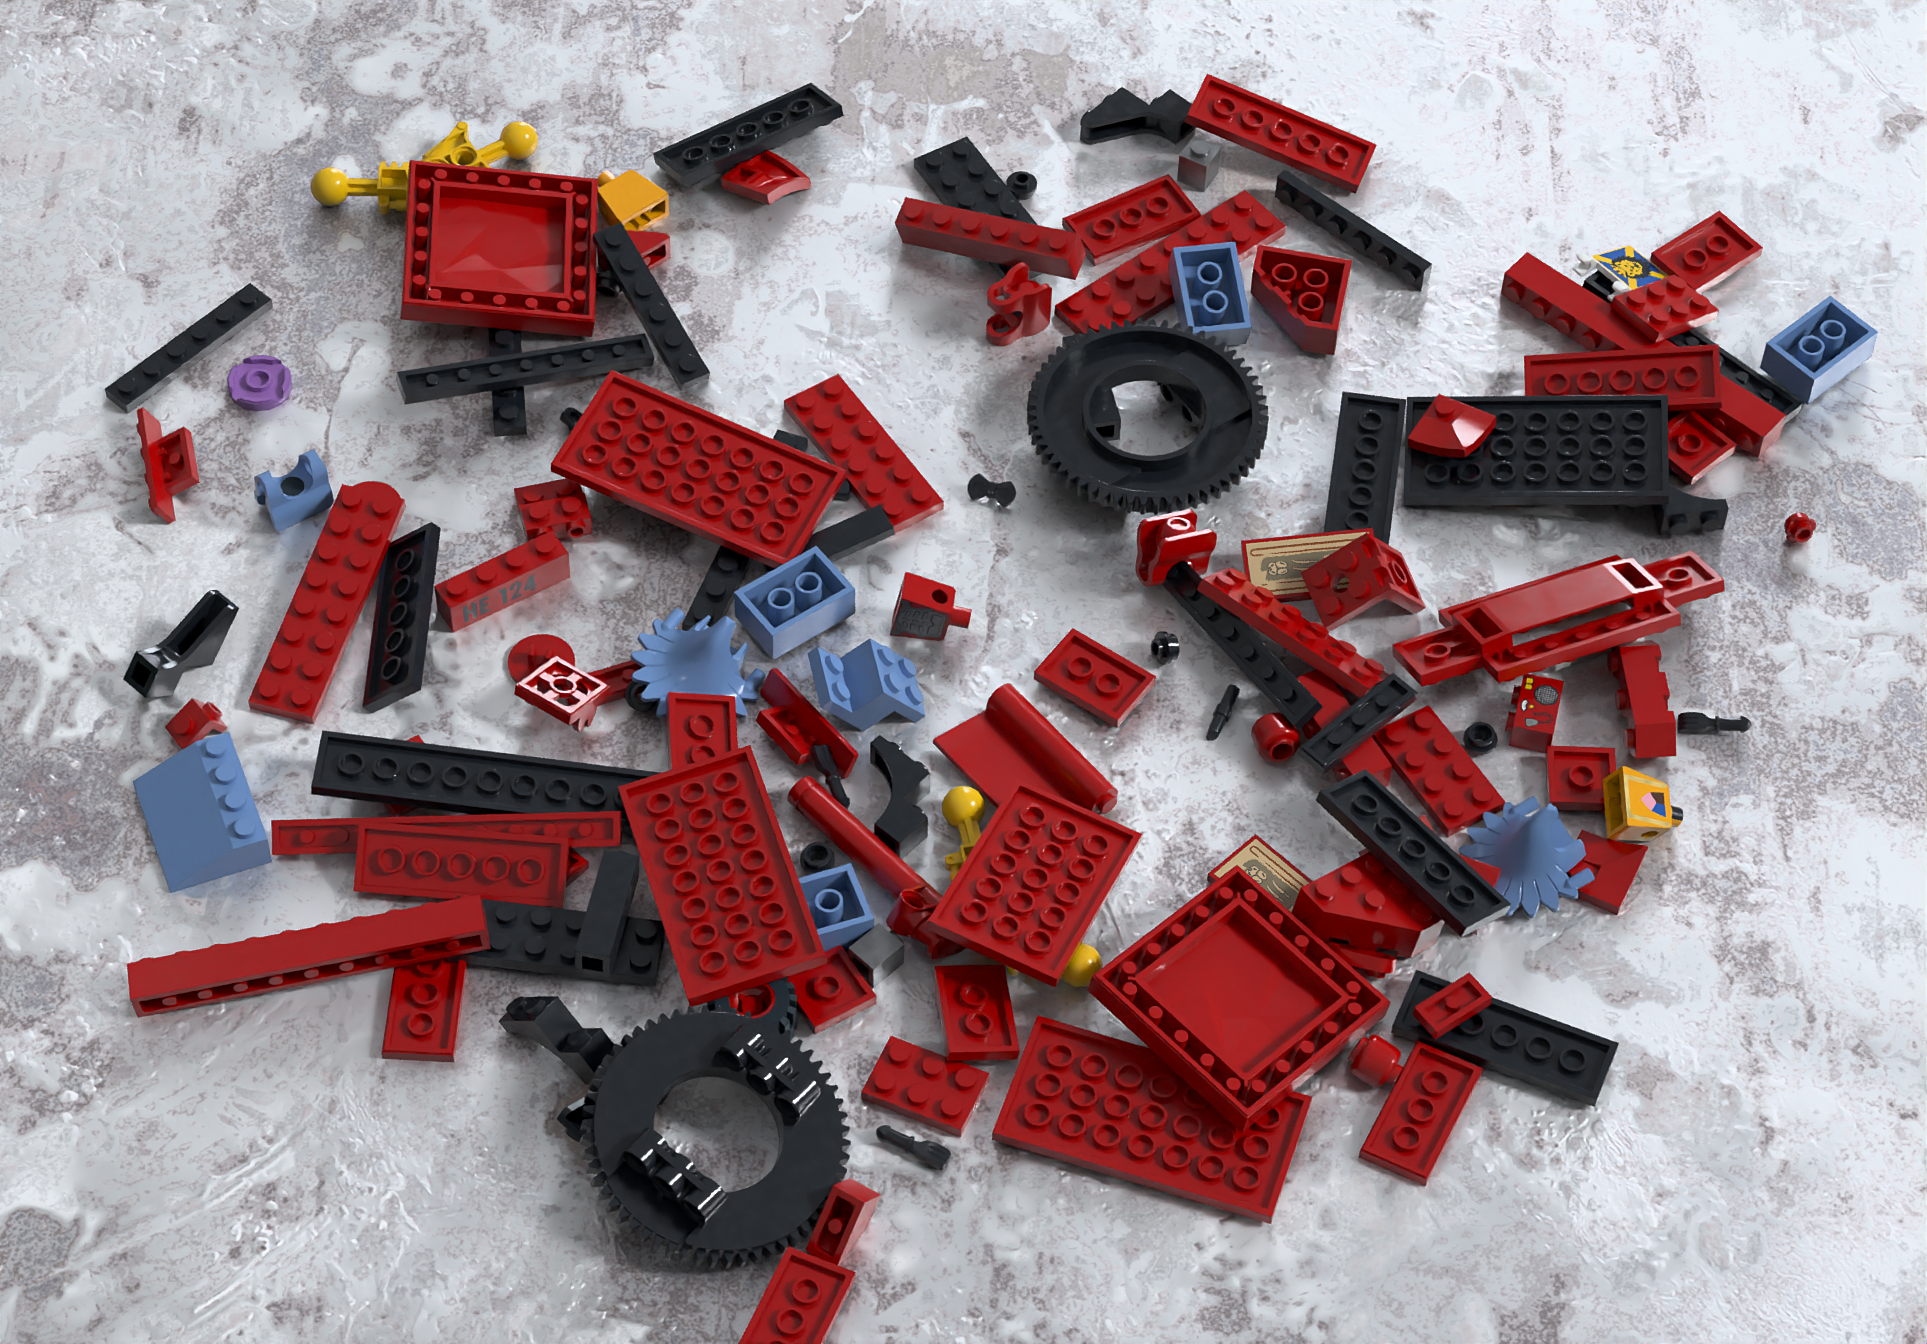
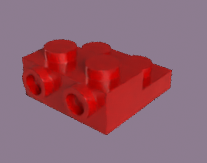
M565 478L514 488V497L526 542L550 531L554 532L559 541L593 534L589 507L580 484Z

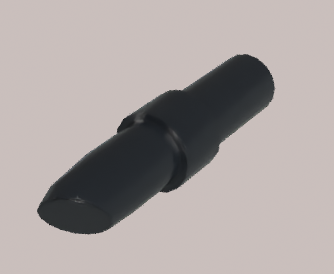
M1228 685L1221 702L1217 704L1206 735L1208 741L1218 738L1225 723L1228 722L1233 711L1232 708L1240 693V688L1236 685Z

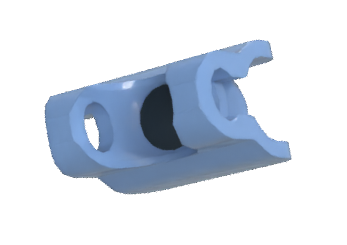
M314 449L299 455L296 467L284 476L272 477L270 471L267 470L254 477L255 500L259 505L266 504L272 519V525L277 531H283L327 510L333 505L334 498L329 484L327 468Z

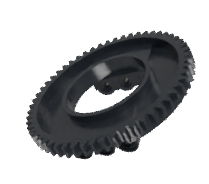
M1138 318L1136 324L1132 326L1128 319H1124L1123 327L1112 321L1111 329H1107L1103 324H1100L1098 333L1088 328L1087 337L1078 333L1076 334L1075 342L1067 339L1065 348L1058 346L1056 348V355H1048V363L1043 362L1041 364V372H1036L1035 381H1032L1031 391L1028 394V435H1031V444L1036 446V455H1041L1042 465L1049 464L1048 472L1050 474L1057 473L1058 482L1067 480L1066 488L1068 490L1077 487V496L1080 497L1087 493L1089 494V502L1096 501L1101 504V507L1109 506L1115 511L1121 509L1127 511V513L1140 512L1141 515L1145 513L1158 515V513L1162 512L1169 514L1172 511H1183L1190 507L1196 509L1202 503L1207 505L1210 503V499L1214 497L1220 499L1222 492H1231L1232 484L1240 485L1241 476L1248 477L1249 468L1254 469L1256 459H1260L1261 450H1264L1269 421L1268 406L1266 405L1267 397L1263 395V386L1258 385L1259 377L1252 376L1253 368L1251 366L1245 367L1244 358L1236 359L1237 351L1235 349L1226 352L1227 343L1223 342L1216 345V336L1206 340L1204 339L1205 331L1203 330L1194 335L1193 326H1189L1186 330L1182 331L1181 323L1179 322L1172 328H1169L1168 320H1164L1160 326H1157L1155 319H1150L1148 325H1144L1142 319ZM1133 381H1155L1157 386L1160 385L1164 399L1172 406H1179L1180 413L1185 422L1192 427H1198L1200 434L1190 444L1172 453L1155 456L1133 454L1107 442L1095 429L1090 418V411L1097 399L1111 388Z
M707 1005L703 1006L700 1012H695L693 1007H688L684 1015L678 1009H675L670 1019L662 1013L657 1020V1024L648 1019L644 1026L645 1030L636 1026L632 1032V1037L625 1034L621 1040L622 1046L618 1044L613 1046L610 1052L612 1056L606 1054L601 1063L603 1067L598 1066L594 1074L597 1079H592L588 1089L591 1092H587L584 1098V1103L589 1106H584L581 1112V1117L586 1120H582L579 1129L587 1133L582 1135L580 1145L588 1147L584 1150L582 1159L592 1161L585 1169L586 1174H597L591 1182V1187H603L597 1197L599 1201L611 1200L606 1208V1212L610 1213L618 1210L620 1213L615 1222L621 1224L629 1221L630 1225L626 1233L630 1235L639 1230L641 1232L638 1241L640 1244H643L648 1239H652L651 1251L656 1252L663 1245L666 1247V1258L669 1259L677 1251L679 1252L680 1263H684L687 1257L691 1255L696 1267H699L703 1258H707L709 1268L714 1269L718 1259H721L725 1269H729L733 1258H735L740 1268L745 1266L748 1257L754 1265L759 1263L762 1254L768 1260H771L776 1253L775 1249L784 1254L789 1246L788 1243L795 1247L801 1240L800 1235L807 1238L812 1231L811 1226L815 1227L833 1185L842 1182L840 1179H843L847 1173V1168L842 1165H846L850 1155L843 1151H847L851 1145L850 1140L843 1138L850 1131L849 1126L842 1125L848 1116L847 1112L839 1111L844 1103L843 1098H835V1093L838 1090L837 1085L826 1084L832 1076L831 1073H819L823 1062L821 1060L816 1062L809 1060L814 1051L810 1049L801 1052L800 1047L803 1041L799 1039L791 1043L789 1041L791 1031L789 1030L781 1035L778 1034V1023L776 1022L767 1028L765 1027V1017L763 1016L755 1023L752 1022L751 1012L747 1011L742 1016L737 1014L736 1008H732L730 1013L723 1012L722 1006H718L715 1012H709ZM719 1077L735 1081L754 1092L768 1107L778 1131V1155L772 1170L756 1184L734 1192H724L721 1186L714 1180L697 1171L695 1165L686 1156L669 1147L666 1140L654 1130L656 1107L670 1090L691 1079Z

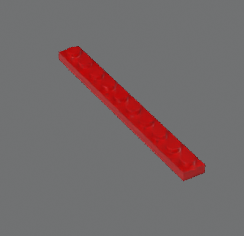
M621 811L271 820L272 855L356 853L359 821L570 838L569 848L622 846Z

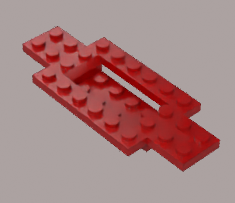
M1693 551L1641 566L1633 558L1622 559L1618 555H1614L1438 610L1439 622L1445 628L1392 644L1393 657L1421 687L1435 685L1451 677L1463 676L1480 668H1484L1498 683L1508 682L1525 674L1540 672L1547 667L1563 662H1572L1579 657L1595 652H1603L1610 647L1631 643L1639 638L1654 633H1663L1670 628L1680 626L1681 613L1675 608L1698 599H1707L1714 594L1725 591L1724 579ZM1621 602L1626 603L1632 608L1513 646L1512 635L1516 633H1525L1532 628L1545 624H1554L1570 616L1586 614L1590 610L1605 605H1614Z

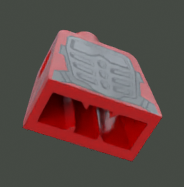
M905 572L893 611L890 635L942 641L945 638L949 625L968 629L972 609L954 605L956 593L954 587Z

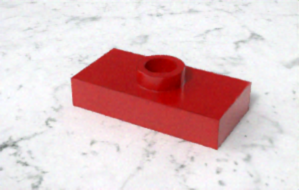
M1469 972L1415 1006L1413 1015L1436 1040L1491 1005L1492 996Z

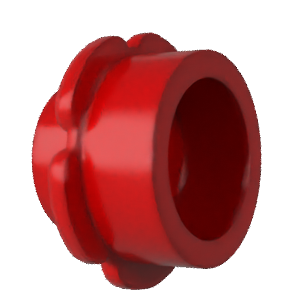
M1801 512L1789 516L1784 523L1787 540L1792 543L1808 541L1816 529L1814 519H1809L1805 513Z

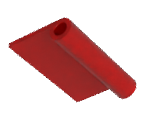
M1011 683L1000 686L992 693L988 699L985 711L933 739V744L997 809L1016 778L1097 814H1106L1117 804L1118 790Z

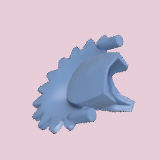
M675 608L664 621L659 619L653 621L652 628L655 635L639 634L637 640L645 650L632 652L630 659L643 668L635 671L631 679L634 682L648 685L642 692L640 699L643 702L659 701L656 711L658 718L666 716L665 698L668 692L735 696L736 716L744 718L747 714L743 701L756 702L759 695L755 690L766 678V675L762 670L756 668L745 681L742 679L739 672L748 650V644L744 643L739 650L730 646V639L736 627V622L725 615L712 627H708L707 624L711 618L708 615L688 631L675 629L685 618L683 611Z
M1534 796L1515 806L1510 802H1506L1503 807L1502 817L1485 812L1483 819L1486 828H1468V837L1474 844L1459 848V855L1501 868V875L1495 889L1511 903L1507 914L1504 915L1506 917H1510L1522 906L1527 916L1534 918L1540 903L1552 912H1557L1559 910L1558 895L1577 899V889L1595 880L1589 868L1570 878L1568 877L1566 872L1572 869L1586 855L1584 843L1581 839L1575 841L1572 839L1559 819L1558 809L1551 803L1532 816H1526L1540 808Z

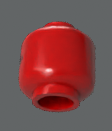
M1280 712L1263 715L1252 726L1251 737L1258 754L1265 761L1270 763L1287 761L1299 749L1300 739L1295 726Z
M1376 1034L1371 1035L1368 1039L1362 1036L1347 1058L1351 1061L1350 1070L1352 1074L1373 1088L1381 1087L1385 1081L1392 1085L1403 1069L1398 1064L1401 1058L1400 1050Z

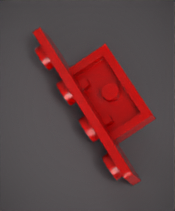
M142 407L137 410L138 423L136 428L142 443L140 453L145 462L146 473L144 474V479L150 494L148 504L156 516L160 515L170 524L176 521L172 496L200 483L192 434L188 429L182 427L162 437L160 422Z
M777 668L770 669L760 690V695L773 708L760 711L756 722L796 765L813 761L810 751L812 745H829L837 766L838 775L841 776V779L848 778L859 756L858 752Z

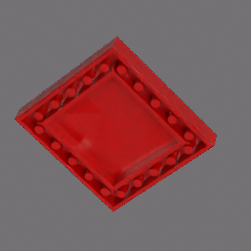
M410 160L407 180L400 319L592 337L595 325L596 246L592 239L593 234L597 232L598 179Z
M1238 865L1230 869L1092 975L1087 990L1241 1133L1383 1019L1391 1003Z

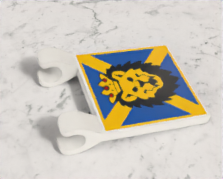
M1630 244L1593 255L1582 252L1577 256L1580 263L1572 268L1581 277L1596 268L1614 282L1612 288L1615 292L1607 297L1611 302L1617 295L1668 277L1665 272Z

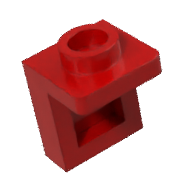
M191 698L165 726L182 750L194 742L202 740L212 729L223 733L228 727L221 720L223 714L218 707L209 701L203 703L194 698Z

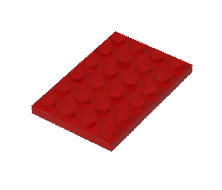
M1016 778L928 919L926 929L1055 988L1138 848L1142 834Z

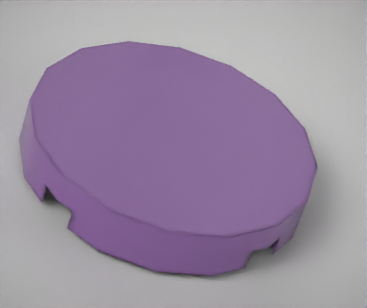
M267 355L250 356L243 359L242 364L231 368L227 377L228 392L233 402L243 409L251 411H265L281 405L289 397L293 388L289 368L284 366L281 360L276 357Z

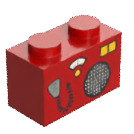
M1525 674L1523 675L1522 685H1514L1510 705L1517 706L1516 713L1509 711L1505 728L1506 732H1511L1509 746L1545 753L1546 746L1552 743L1564 681Z

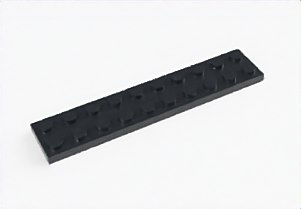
M322 730L311 785V794L474 815L621 811L622 833L633 834L618 786L660 774V772Z

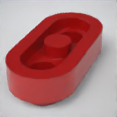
M1332 941L1327 944L1351 967L1355 966L1365 969L1366 975L1385 978L1386 974L1394 973L1397 958L1392 955L1348 946V944Z

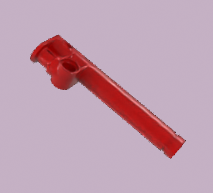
M811 776L803 777L795 783L788 793L787 801L896 900L886 919L887 926L893 932L901 936L911 937L913 940L918 939L928 948L927 955L932 960L960 953L967 948L926 929L928 919L943 897Z

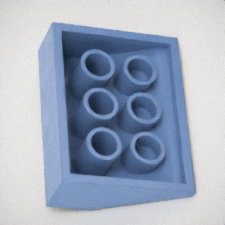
M229 732L194 742L133 781L170 893L272 862L268 838Z

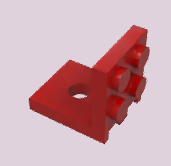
M1367 532L1301 572L1323 626L1330 632L1385 598L1413 614H1417L1426 608L1402 553ZM1348 577L1349 585L1347 590L1343 593H1338L1337 585L1339 581Z

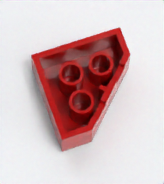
M1258 244L1250 293L1302 350L1335 355L1352 260Z
M1371 852L1301 887L1291 912L1323 941H1328L1329 937L1348 941V946L1376 951L1377 947L1395 950L1396 956L1412 958L1434 946L1444 925V921Z

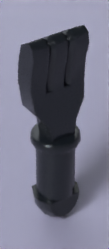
M1685 712L1678 715V733H1705L1714 730L1715 732L1740 731V733H1744L1751 728L1752 723L1744 716H1740V718L1715 716L1714 719L1709 718L1704 713Z
M812 745L810 751L814 765L819 772L825 775V784L828 785L831 795L848 809L850 798L847 797L841 783V776L837 773V766L832 757L830 746Z
M883 1125L876 1130V1136L882 1143L887 1142L903 1149L905 1153L910 1152L919 1160L939 1170L944 1169L951 1156L950 1150L929 1140L915 1141L914 1136L909 1137L891 1129V1126Z

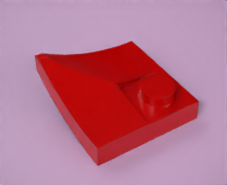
M769 150L755 155L749 161L741 162L721 178L723 189L767 205L772 204L777 199L791 192L811 188L809 177L789 161Z
M1438 394L1408 436V447L1438 456L1466 457L1496 426V416Z
M1581 830L1577 839H1581L1584 843L1586 855L1566 874L1570 878L1589 868L1595 880L1577 889L1578 899L1618 915L1644 861L1648 847L1607 839Z

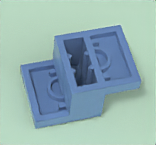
M869 638L841 658L819 647L807 653L820 707L860 730L865 731L894 711L915 723L926 716L922 703L924 697L918 687L915 676L917 674L915 665L910 659L898 655L889 647L883 646Z

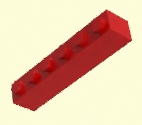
M905 197L895 220V226L903 243L1012 267L1024 262L1031 271L1076 280L1086 255L1078 233Z

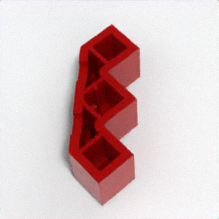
M1652 640L1623 643L1612 647V651H1608L1607 654L1608 670L1612 672L1614 677L1620 680V690L1615 692L1616 709L1620 710V714L1628 719V729L1623 731L1624 748L1628 749V753L1635 758L1676 756V720L1674 711H1668L1670 692L1666 674L1659 671V661H1661L1662 657L1660 646Z

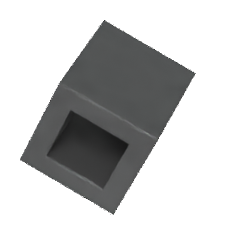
M1193 136L1179 155L1177 181L1205 192L1219 173L1221 147Z
M878 923L849 947V957L866 982L872 988H875L904 964V943L897 933L888 931Z

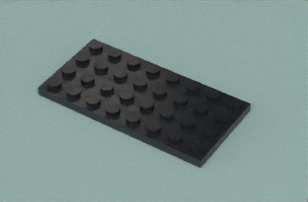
M1668 395L1446 396L1496 416V426L1466 457L1438 456L1408 447V436L1437 396L1407 397L1404 505L1669 504Z

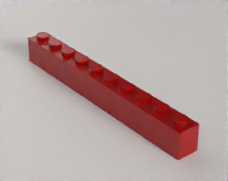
M1528 252L1504 273L1501 289L1503 296L1530 312L1534 317L1554 327L1561 334L1576 341L1588 351L1677 347L1666 339L1654 343L1610 307L1611 304ZM1720 374L1722 408L1696 409L1694 411L1743 450L1759 458L1781 436L1786 415Z
M480 894L474 896L464 895L453 900L438 903L428 902L418 907L402 910L392 909L382 914L366 917L356 916L346 921L331 924L321 923L315 927L300 930H285L280 934L250 937L244 941L214 944L208 948L193 951L183 950L172 955L157 958L147 957L136 962L127 963L130 1001L137 1017L140 1018L491 949L486 914Z

